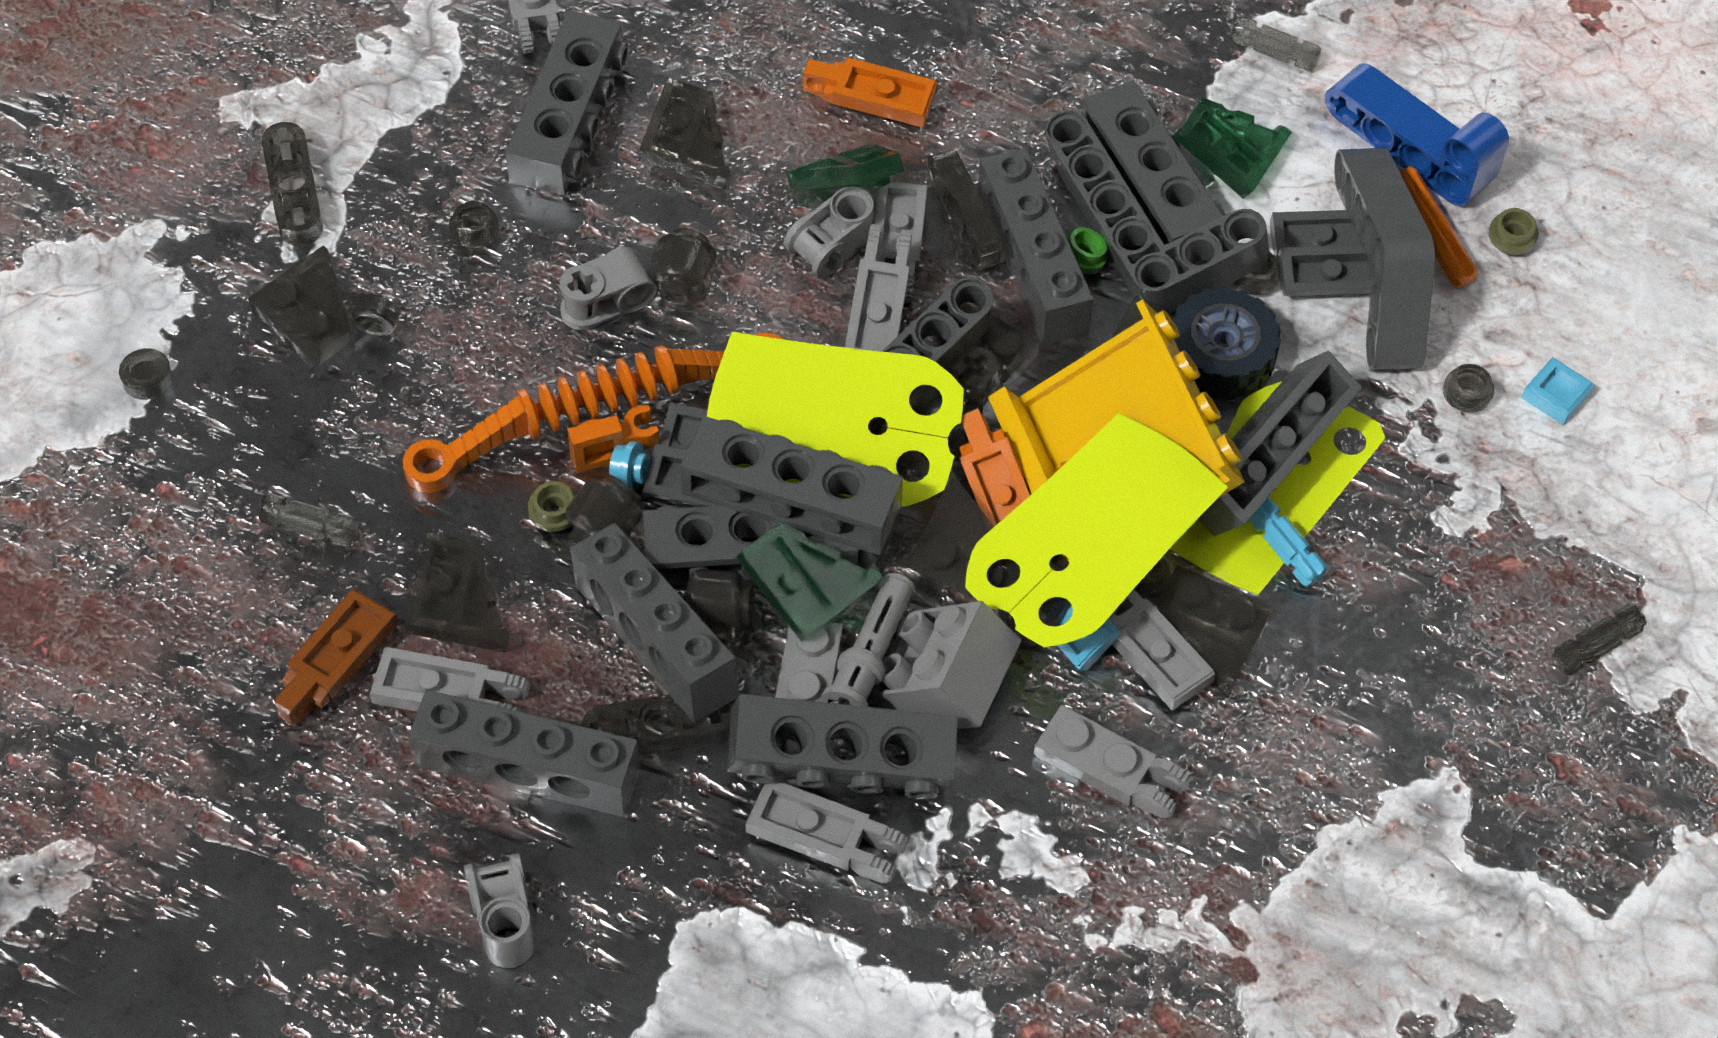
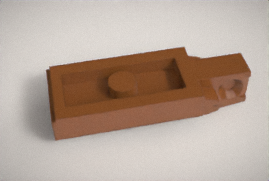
M352 589L287 662L288 671L282 679L283 685L286 687L274 700L278 711L277 716L296 727L312 711L314 704L323 708L329 703V700H333L398 625L397 614L356 589Z

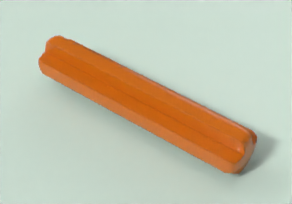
M1410 166L1404 170L1400 169L1399 172L1432 235L1435 257L1451 284L1456 288L1471 285L1476 281L1478 269L1428 186L1415 167Z

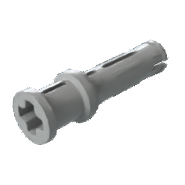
M889 573L884 576L882 586L865 618L855 644L840 655L837 661L839 672L833 685L826 687L820 698L821 702L846 705L845 701L847 699L850 701L849 705L868 707L867 699L872 688L879 685L885 675L882 659L897 630L909 599L914 594L915 585L910 579L897 573ZM886 614V616H885V618H884V621H883V623H882V625H881V627H880L878 633H876L877 630H878V628H879V626H880V624H881V621H882L884 615Z

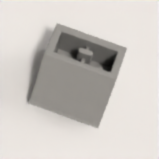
M983 601L909 611L898 627V635L887 657L882 661L884 663L885 675L880 684L872 688L868 698L873 703L891 710L958 716L957 729L981 727L1022 640Z

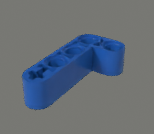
M1365 63L1357 65L1325 93L1326 107L1336 120L1374 148H1387L1394 162L1403 169L1410 166L1415 167L1426 185L1453 205H1466L1489 185L1500 172L1509 144V135L1503 123L1490 113L1482 112L1477 114L1460 129L1381 71Z

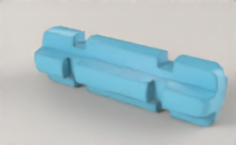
M1268 497L1251 516L1249 521L1258 531L1264 530L1266 532L1263 538L1288 567L1294 566L1296 568L1292 573L1301 584L1310 587L1325 576L1327 565L1316 552L1310 553L1308 551L1311 545L1286 516L1280 517L1278 515L1281 509Z

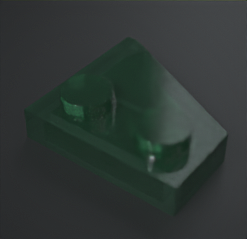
M1202 97L1191 107L1172 137L1244 199L1255 190L1292 131L1282 125L1272 130L1255 124L1254 115L1240 110H1228L1222 104Z
M869 143L785 171L790 189L862 185L864 190H871L891 183L890 176L904 172L900 152Z
M783 522L777 524L736 556L801 642L883 579L878 571L872 568L865 570L840 557L841 552L824 543H814L808 540L803 532Z

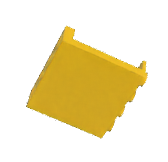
M1142 299L1136 303L1143 317L1142 320L1018 397L1004 386L988 396L1002 430L1012 444L1020 469L1031 493L1045 483L1053 475L1054 471L1061 467L1060 464L1062 462L1070 460L1118 413L1157 431L1196 457L1228 486L1221 496L1245 482L1236 465L1242 461L1241 454L1226 433L1221 435L1215 423L1221 419L1220 412L1205 391L1200 393L1194 381L1200 377V373L1188 353L1184 350L1179 351L1174 340L1180 336V333L1165 310L1157 313ZM1061 554L1060 557L1063 564L1068 566L1069 559Z

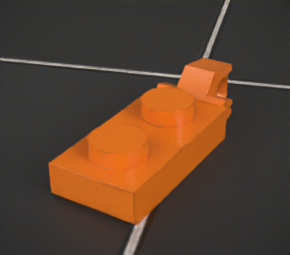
M849 57L846 58L845 62H835L834 65L809 59L803 72L802 91L819 96L834 105L924 128L937 93L938 82L926 77Z
M979 408L962 415L961 422L969 443L959 447L962 455L959 459L989 532L1031 495V491L1022 474L1010 440L1005 436L1002 429L991 433L984 414L980 413Z

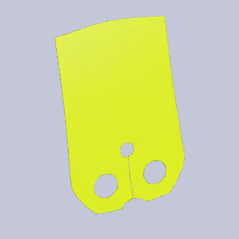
M732 332L714 380L707 417L716 420H732L746 429L765 435H781L795 444L814 450H830L850 461L867 466L878 465L885 467L896 475H899L896 470V463L903 453L907 451L921 452L927 457L930 469L928 474L920 481L909 482L903 479L901 507L927 500L945 490L954 460V455L950 453L948 447V436L956 425L961 424L964 388L948 371L935 361L924 356L819 345ZM921 385H931L937 388L942 395L940 409L930 416L917 414L909 404L911 392ZM874 417L885 419L888 425L886 432L881 435L872 434L868 429L870 420ZM749 464L737 465V467L747 468L752 466ZM789 479L786 482L799 483L801 480ZM840 494L842 496L852 497L846 494Z
M1281 382L1266 386L1242 401L1227 432L1231 439ZM1349 406L1344 408L1307 451L1311 456V461L1307 465L1296 464L1270 494L1269 498L1281 509L1278 515L1280 517L1286 516L1304 538L1386 439L1381 424ZM1343 428L1357 429L1366 439L1365 448L1362 452L1354 455L1342 453L1334 444L1333 439L1336 432ZM1197 519L1170 548L1173 552L1208 573L1257 595L1263 591L1284 565L1282 559L1263 538L1266 532L1264 530L1258 531L1249 520L1245 525L1213 536Z
M1118 413L1054 475L976 543L967 567L965 588L976 600L983 601L991 610L1000 609L1008 613L1010 612L1016 623L1015 630L1044 648L1067 644L1084 638L1097 631L1148 572L1224 493L1228 486L1179 444L1157 431ZM1061 554L1067 556L1069 559L1067 568L1062 571L1051 569L1049 562L1052 557ZM1011 559L1020 567L1021 572L1018 580L1005 588H997L991 585L987 579L989 567L998 560ZM1062 597L1072 604L1073 612L1070 619L1057 627L1043 624L1039 618L1041 605L1050 598Z

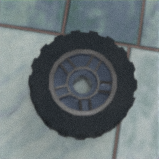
M1221 287L1214 290L1212 288L1204 289L1197 295L1192 294L1187 297L1183 305L1180 303L1175 311V317H1172L1180 333V336L1174 341L1179 351H1186L1195 363L1200 377L1194 381L1200 393L1205 391L1211 399L1226 398V400H1235L1238 396H1249L1253 394L1255 389H1261L1266 384L1268 376L1271 377L1275 368L1281 339H1279L1281 329L1279 323L1277 324L1275 321L1276 315L1264 305L1261 299L1258 297L1254 298L1248 295L1249 292L1243 290H1230V287ZM1225 343L1227 347H1222L1219 344Z

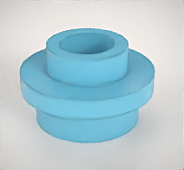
M630 441L627 445L618 444L613 450L609 466V478L611 484L621 486L623 492L634 493L640 484H645L651 458L649 454L644 453L641 442Z

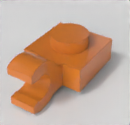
M649 405L633 407L626 413L622 422H619L618 416L614 415L603 419H590L578 426L567 428L570 455L576 473L610 465L613 450L618 444L627 445L630 441L641 442L644 449L658 444L660 441L657 426L648 429L637 428L640 425L652 422Z

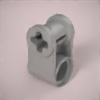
M854 186L844 187L836 191L832 197L810 214L798 219L791 226L784 238L783 245L785 249L792 254L798 253L812 265V272L818 278L824 279L831 276L844 262L867 246L869 229L871 224H874L872 196L868 191Z
M631 247L616 248L604 256L581 265L572 266L564 271L559 283L561 294L564 297L561 302L560 314L564 323L575 330L593 329L602 323L647 307L657 296L658 287L634 249ZM575 279H577V290H574ZM589 305H591V315H590V316H588V306H589Z
M519 853L510 854L509 861L475 868L472 863L463 865L474 915L477 914L483 946L488 959L494 965L502 968H515L524 964L532 956L535 949V939L527 904L529 897ZM505 928L519 930L515 935L508 938L495 936L500 930Z

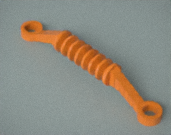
M773 333L755 334L757 336L784 339ZM664 345L654 347L653 364L649 363L641 351L635 353L634 370L629 368L623 358L616 359L615 376H611L603 364L597 365V382L592 383L584 370L577 372V388L574 389L564 376L559 377L558 394L556 395L551 393L544 382L538 384L537 401L532 400L525 388L516 391V397L508 402V405L498 409L496 413L484 419L485 422L481 421L473 427V430H468L461 438L458 437L450 445L433 439L420 440L412 444L406 450L402 460L406 481L410 487L418 492H439L447 488L454 480L455 474L466 467L468 463L471 464L480 455L481 457L484 456L492 448L495 449L502 444L503 441L507 442L516 437L520 438L529 435L531 439L540 437L541 420L545 419L552 431L556 432L560 430V414L563 413L573 426L578 425L579 408L581 407L585 408L592 419L599 418L600 401L605 403L611 413L618 412L619 395H623L631 407L638 406V389L642 388L648 399L653 401L657 399V383L661 382L668 394L672 395L678 393L679 386L686 385V383L698 381V379L715 380L724 351H717L716 353L709 350L704 352L703 350H692L691 352L688 349H680L679 351L678 349H666ZM426 459H436L443 463L440 469L433 473L426 474L416 470L418 464Z

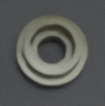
M1509 208L1492 220L1488 234L1491 243L1498 250L1511 255H1520L1534 248L1539 232L1536 221L1529 212L1519 208Z
M545 482L539 485L529 498V517L535 526L545 531L556 532L567 529L579 517V498L569 486L562 482ZM553 506H558L562 508L561 510L556 512L546 511L548 508Z

